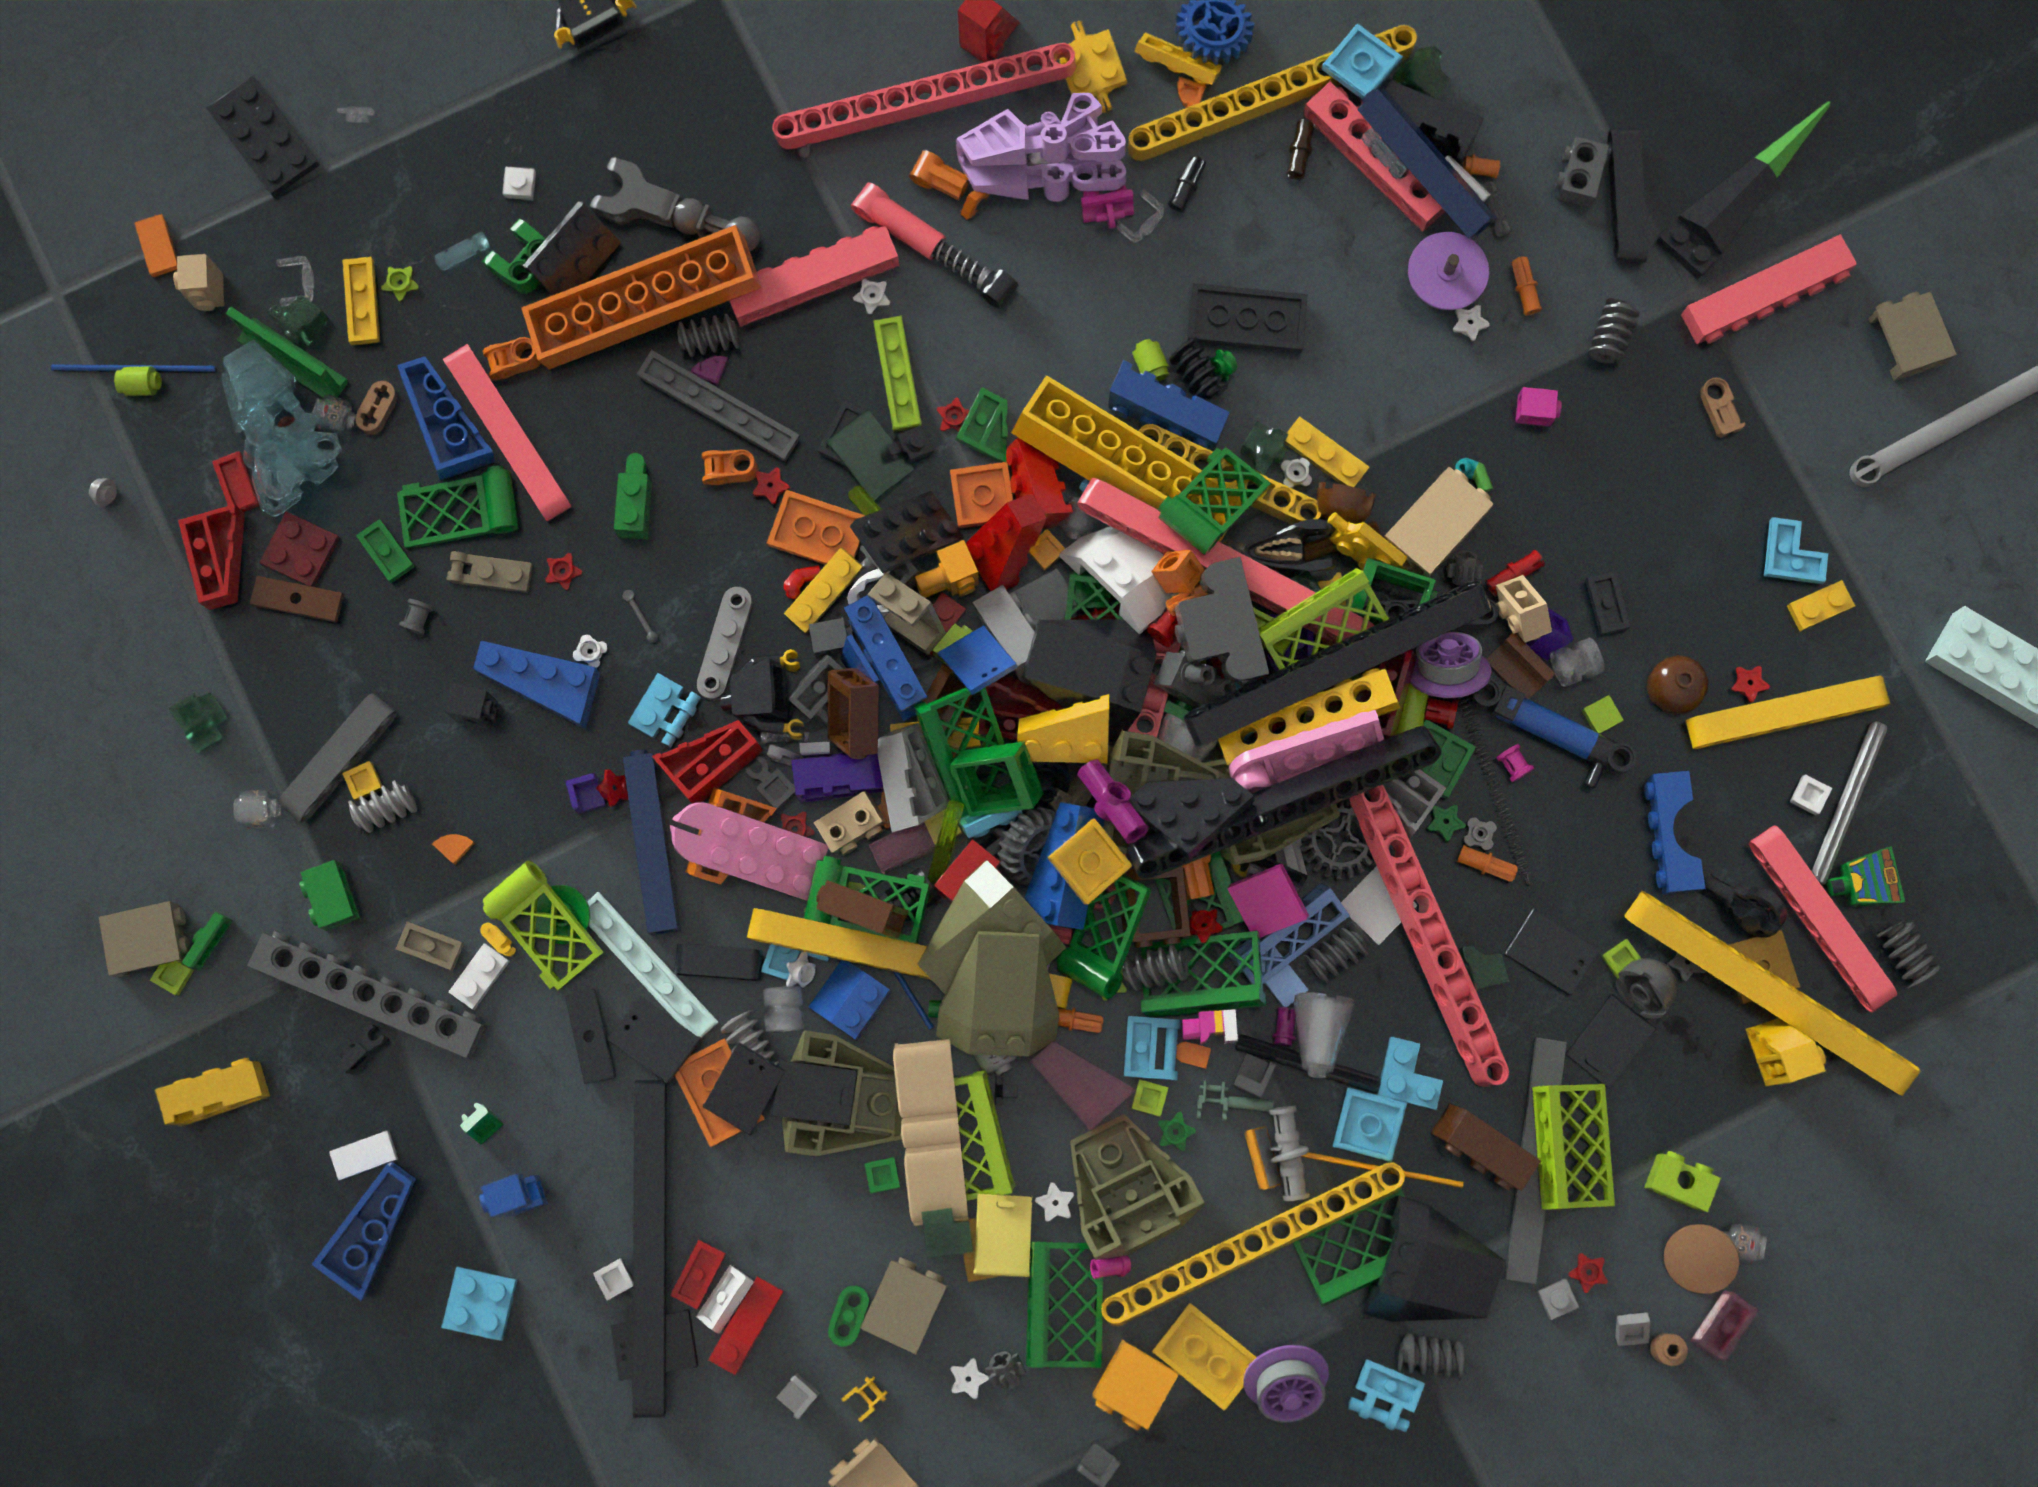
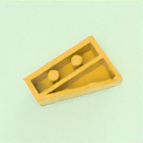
M1109 694L1100 696V699L1091 702H1078L1073 704V707L1058 711L1053 709L1019 719L1018 742H1025L1032 762L1088 763L1091 760L1098 759L1100 763L1107 764Z
M1780 1018L1745 1029L1766 1086L1790 1083L1826 1071L1823 1065L1826 1064V1058L1821 1047H1817L1814 1040Z
M243 1058L232 1062V1067L222 1070L220 1068L210 1069L203 1072L202 1076L192 1079L191 1077L175 1081L171 1085L155 1089L165 1124L186 1126L270 1097L261 1063L250 1061L249 1058Z

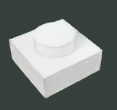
M506 167L503 186L504 198L533 200L536 178L535 170Z
M1805 774L1801 777L1790 803L1817 816L1820 814L1832 788Z
M622 1258L593 1273L606 1300H610L633 1287V1279Z

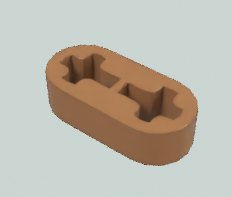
M377 381L370 387L356 414V423L364 433L369 435L377 434L386 424L398 399L397 391L392 384L387 381ZM387 389V393L390 395L389 398H382L380 401V398L377 396L378 392L384 393ZM373 415V417L376 419V423H369L367 426V423L364 421V418H371Z

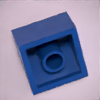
M841 960L808 1007L858 1041L892 992L855 965Z

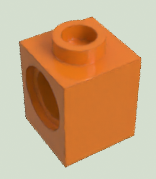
M1192 550L1167 551L1151 572L1166 593L1191 592L1205 569Z

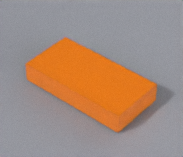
M159 214L134 222L150 275L156 277L177 270V256L165 217Z

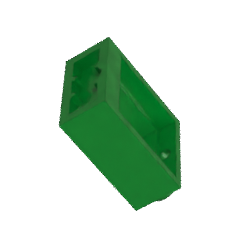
M1367 558L1363 572L1369 580L1370 586L1373 578L1422 593L1419 605L1437 596L1438 591L1433 590L1435 579ZM1364 589L1355 594L1351 607L1363 610L1367 598ZM1354 612L1364 618L1365 614ZM1369 617V621L1374 625L1382 622L1381 618Z
M1024 741L962 750L950 765L951 775L957 782L961 793V801L966 806L970 817L1032 809L1043 795V790ZM1005 761L1016 791L984 795L974 766Z

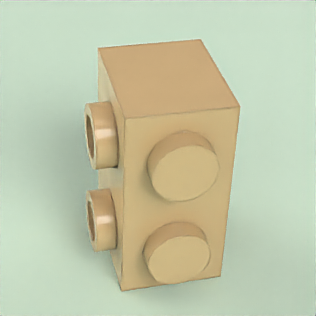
M207 254L177 256V272H174L173 276L174 285L184 295V298L201 311H211L215 307L224 306L223 273Z
M1523 575L1496 585L1499 602L1496 603L1499 610L1498 614L1501 619L1505 618L1508 621L1513 634L1518 633L1522 640L1527 642L1552 632L1547 603Z
M865 791L814 822L830 851L834 854L841 853L843 856L858 847L856 843L866 837L870 840L883 832L881 827L887 823L870 793Z

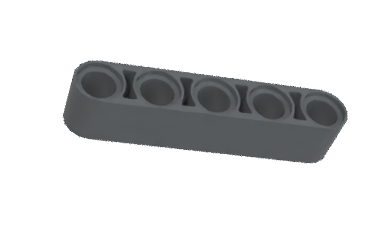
M375 693L369 694L285 790L278 804L299 822L307 821L344 779L342 773L352 769L392 723L397 712Z

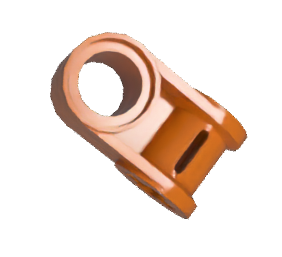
M527 337L493 344L483 349V355L487 357L491 370L489 378L491 380L506 379L515 374L534 370L541 364L537 359L532 340ZM532 349V353L528 358H521L524 350Z
M710 450L701 453V459L705 463V476L702 477V483L706 485L749 482L756 478L755 473L759 470L756 460L747 450ZM740 462H750V466L747 470H737V466Z

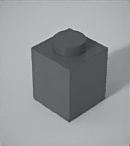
M844 618L809 624L813 651L816 658H822L825 654L829 656L842 654L846 637L849 635L853 636L851 625H845Z

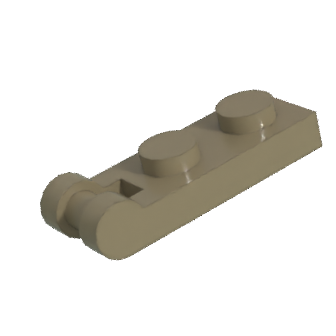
M455 551L451 552L450 562H452L451 571L447 573V582L529 593L533 570L532 563L470 555ZM464 565L472 566L470 575L463 574Z

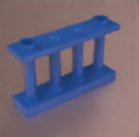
M867 595L844 607L849 617V625H851L863 650L866 649L874 662L872 667L903 723L917 717L913 705L922 702V700L927 698V695L876 603Z

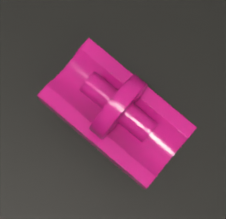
M1124 184L1120 189L1110 190V193L1099 194V191H1084L1081 198L1083 222L1107 221L1109 229L1115 228V219L1134 215L1132 189L1127 190Z

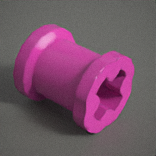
M1519 743L1496 757L1498 761L1503 762L1510 773L1511 782L1517 781L1535 769L1520 752L1521 746Z

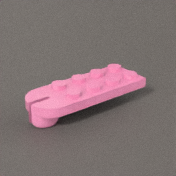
M1376 710L1362 712L1339 722H1330L1323 727L1311 731H1302L1295 736L1283 740H1275L1267 745L1246 751L1236 757L1230 764V776L1250 793H1254L1383 741L1384 737Z
M704 802L690 804L673 817V820L700 829V835L670 825L673 846L678 854L686 860L806 901L808 900L816 861H823L829 848L827 844Z

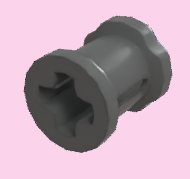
M408 599L409 608L404 621L400 622L399 627L419 635H424L425 630L423 627L429 612H433L434 607L415 599Z

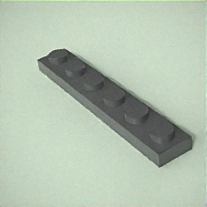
M651 350L637 372L638 378L786 462L800 439L799 434Z

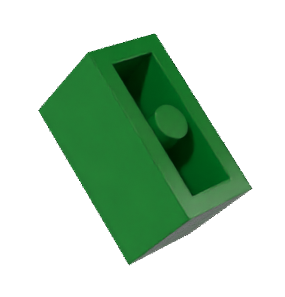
M332 860L300 872L303 881L299 882L304 897H309L312 909H309V915L314 926L318 925L320 929L328 931L360 919L342 863Z

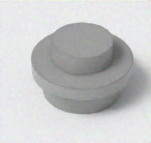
M96 479L89 488V497L97 506L106 507L116 498V484L111 479Z

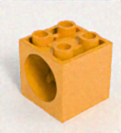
M1122 1339L1092 1394L1097 1399L1095 1401L1096 1406L1111 1415L1114 1410L1123 1415L1121 1418L1123 1422L1139 1431L1141 1426L1148 1430L1179 1374Z

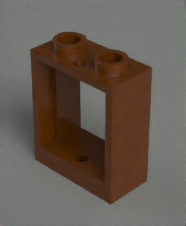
M857 668L828 671V739L852 759H864L867 755L878 754L879 685Z
M1183 866L1151 879H1141L1134 869H1128L1124 875L1135 881L1170 877L1176 930L1140 934L1138 925L1132 941L1135 948L1153 946L1152 940L1163 939V945L1181 943V937L1190 936ZM1131 888L1125 891L1129 906L1136 905L1135 890ZM1122 915L1121 918L1124 933L1126 932L1128 924L1125 915Z
M828 880L825 886H821L816 897V902L818 903L816 909L899 939L909 912L906 909Z

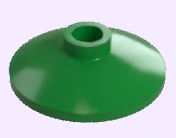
M568 885L551 886L579 923L587 930L591 914L589 904L583 894ZM544 893L538 898L537 912L551 913L552 902ZM536 917V929L539 933L550 934L551 918ZM557 919L556 935L570 936V924L566 920ZM555 940L556 944H568L570 942Z

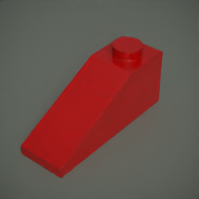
M757 1276L723 1332L709 1361L734 1375L738 1374L784 1291Z

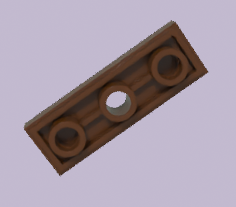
M256 576L250 604L256 607L337 623L344 594ZM301 596V601L295 604V599Z

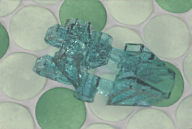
M253 339L223 358L225 372L221 374V379L235 432L244 431L247 438L244 443L243 461L249 468L253 469L252 483L260 508L270 516H279L301 500L304 492L299 486L306 480L320 485L338 469L339 465L336 457L342 452L337 434L315 432L316 417L313 414L305 413L299 405V400L294 395L296 387L295 376ZM283 409L287 412L290 411L296 419L286 428L274 426V418ZM323 440L331 441L335 449L325 450L318 448V443ZM327 463H332V465L328 469L319 468L324 467ZM269 498L277 501L280 500L278 506L273 507L272 503H267Z

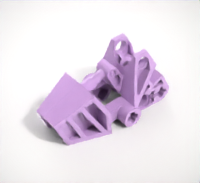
M1072 93L1061 122L1053 112H1045L1041 115V122L1026 126L1007 109L957 138L956 148L959 163L976 192L1028 200V189L1044 187L1045 197L1050 201L1059 202L1069 196V182H1072L1073 186L1080 191L1118 190L1126 184V168L1120 160L1126 152L1125 137L1113 120L1098 126L1097 117L1102 114V105L1091 93ZM1079 101H1087L1091 104L1086 109H1079L1075 106ZM1110 145H1116V148H1110ZM1040 152V158H1044L1051 164L1027 166L1026 154ZM1082 173L1092 175L1089 180H1080L1077 176ZM1110 174H1116V177H1111Z

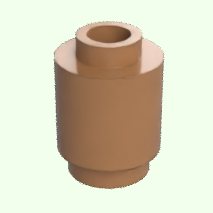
M1661 1333L1655 1336L1650 1344L1652 1357L1661 1364L1676 1366L1681 1364L1687 1357V1345L1677 1335ZM1672 1344L1673 1351L1669 1355L1667 1349Z

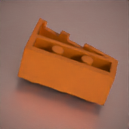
M714 787L708 802L709 804L764 823L777 809ZM691 861L688 862L685 871L692 876L720 885L729 875Z

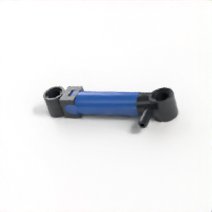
M1490 678L1489 682L1483 687L1490 691L1491 700H1482L1478 695V691L1468 695V698H1470L1468 701L1470 704L1472 703L1471 706L1474 709L1488 711L1493 708L1490 717L1506 725L1514 724L1594 763L1585 781V786L1588 788H1596L1603 771L1612 776H1621L1631 770L1636 764V752L1629 744L1611 740L1525 698L1526 694L1508 685L1502 690L1500 684L1493 678ZM1613 753L1623 755L1625 758L1624 766H1618L1614 763Z

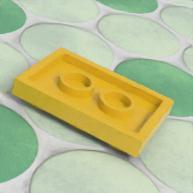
M1191 1303L1185 1307L1152 1350L1155 1355L1224 1411L1243 1388L1245 1371L1250 1363L1257 1358Z

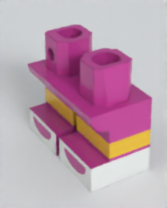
M1236 1010L1199 1012L1198 1019L1182 1020L1183 1040L1199 1039L1200 1045H1203L1207 1042L1209 1036L1223 1035L1224 1044L1236 1043L1238 1040Z

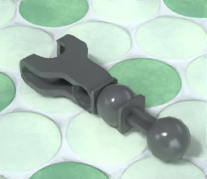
M611 158L607 169L613 179L623 183L621 191L612 197L597 195L593 198L590 205L591 210L597 216L619 225L629 223L636 218H642L663 226L676 227L684 234L694 235L698 233L700 238L705 237L707 232L715 233L736 225L744 234L749 251L754 250L760 242V227L749 217L739 216L731 221L716 217L710 205L706 204L704 206L703 203L693 198L682 199L679 194L646 182L636 164L618 158Z

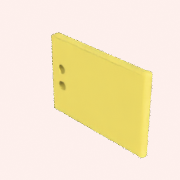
M978 1194L975 1275L1030 1276L1032 1197Z

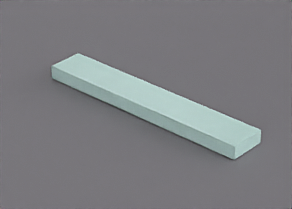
M599 892L587 901L591 914L589 927L679 1024L696 1036L703 1038L719 1023Z

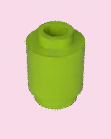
M1146 339L1135 345L1136 349L1132 352V355L1141 374L1144 371L1156 375L1155 379L1159 382L1170 375L1168 372V362L1158 341L1152 342L1151 339Z
M153 366L124 367L122 370L116 371L114 383L117 392L124 393L125 396L155 395L157 390L161 388L162 379L160 373L156 372Z

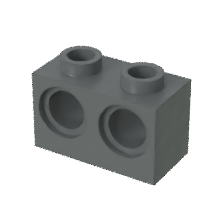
M1575 137L1571 146L1566 145L1561 161L1566 163L1564 172H1559L1555 184V189H1559L1557 200L1587 208L1592 206L1597 196L1609 145ZM1584 155L1589 159V162H1582L1577 156ZM1571 181L1579 182L1583 188L1577 189L1573 187Z

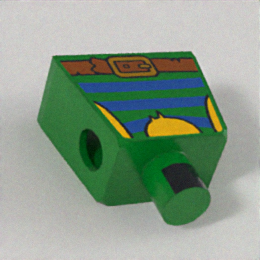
M1892 846L1839 865L1841 877L1827 879L1829 895L1833 897L1845 894L1847 904L1850 907L1894 906L1905 902Z

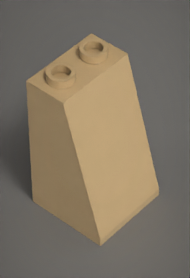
M1448 467L1384 536L1387 541L1407 556L1403 567L1410 572L1430 578L1493 506L1490 496L1484 490L1476 489L1468 483L1467 476L1460 470H1453L1451 467Z

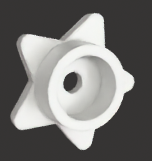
M865 278L862 279L861 291L853 297V300L865 304L868 314H872L877 306H888L890 301L884 294L887 285L886 281L876 283L870 282ZM870 294H875V297L871 298Z
M1476 305L1470 310L1462 308L1455 310L1458 322L1454 326L1453 331L1461 332L1472 341L1476 340L1479 330L1490 326L1489 322L1481 317L1480 305ZM1468 320H1472L1473 324H1469Z
M802 952L796 961L787 963V969L790 974L786 986L790 988L798 984L805 988L813 980L815 964L808 962L807 952Z
M1051 1182L1047 1194L1035 1199V1202L1045 1209V1221L1049 1222L1057 1215L1069 1219L1071 1214L1068 1204L1073 1198L1074 1193L1061 1192L1056 1184ZM1054 1200L1058 1201L1057 1206L1053 1205Z
M972 1358L965 1367H951V1371L956 1379L951 1390L952 1393L965 1391L973 1399H976L979 1386L989 1380L988 1375L978 1371L976 1359ZM967 1376L971 1377L970 1382H967L965 1380Z

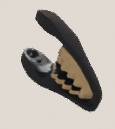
M1304 520L1252 541L1245 547V556L1263 565L1289 570L1314 572L1331 570L1337 567V561L1331 558L1306 562L1304 543L1309 536L1329 535L1335 531V528L1325 520Z

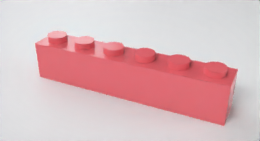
M886 225L880 228L878 226L870 227L857 237H844L837 241L836 245L828 248L818 247L812 250L810 255L802 258L792 257L776 268L767 267L759 270L757 274L762 288L729 300L739 327L859 282L864 278L866 279L898 267V254Z
M1840 234L1688 305L1681 316L1696 344L1704 341L1710 344L1723 337V332L1729 329L1736 332L1749 324L1748 321L1755 317L1761 320L1775 312L1774 308L1783 305L1784 308H1787L1800 300L1799 297L1806 293L1809 296H1813L1826 288L1825 285L1832 281L1835 284L1845 281L1851 276L1850 272L1857 263Z

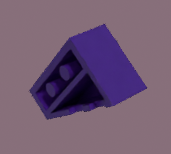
M838 753L829 757L791 760L795 793L800 804L853 797L863 791L870 794L884 792L877 754L867 755L864 759H852L846 753Z

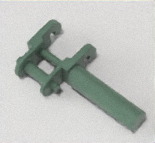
M1204 1080L1203 1085L1199 1086V1089L1203 1091L1202 1095H1198L1196 1118L1201 1119L1202 1103L1205 1102L1223 1105L1222 1121H1226L1227 1108L1269 1112L1270 1109H1273L1274 1100L1236 1096L1225 1098L1224 1093L1228 1092L1225 1082H1222L1221 1086L1207 1085V1081ZM1206 1091L1221 1092L1220 1099L1206 1098Z

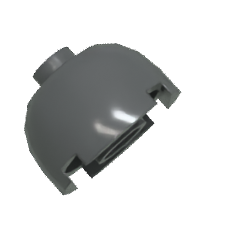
M1642 958L1632 961L1617 975L1619 978L1616 980V988L1619 995L1631 1009L1635 1004L1639 1009L1643 1010L1640 1015L1646 1018H1661L1677 999L1678 984L1675 976L1668 965L1658 960Z

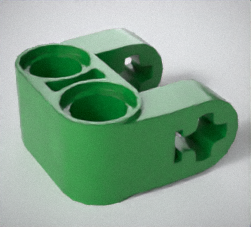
M518 219L510 228V232L526 245L511 264L493 251H490L482 263L504 283L520 293L527 294L535 290L540 283L523 265L545 241V238L525 221ZM521 273H529L525 280H517L518 275Z

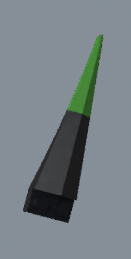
M1831 101L1825 103L1680 214L1658 237L1656 242L1699 279L1724 252L1827 111Z

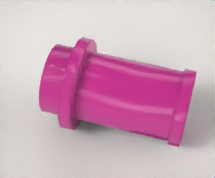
M1128 1255L1099 1260L1092 1259L1090 1271L1094 1279L1113 1275L1124 1277L1126 1273L1131 1271V1261Z

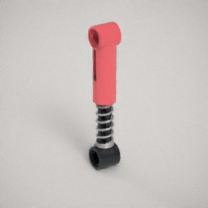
M867 183L851 204L852 210L865 221L876 223L880 227L886 225L890 234L929 260H933L936 257L937 262H944L945 267L950 266L953 272H959L962 278H968L970 284L975 283L980 290V296L997 309L1004 307L1019 286L1017 281L1001 269L990 271L987 267L982 268L978 265V261L973 262L970 260V256H964L962 250L958 252L954 249V245L949 246L946 244L945 235L891 200L881 188L873 183Z

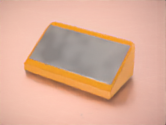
M1263 1126L1245 1131L1244 1135L1259 1189L1266 1190L1281 1185L1277 1163L1271 1162V1159L1275 1156L1274 1152L1271 1151L1272 1145L1267 1128Z

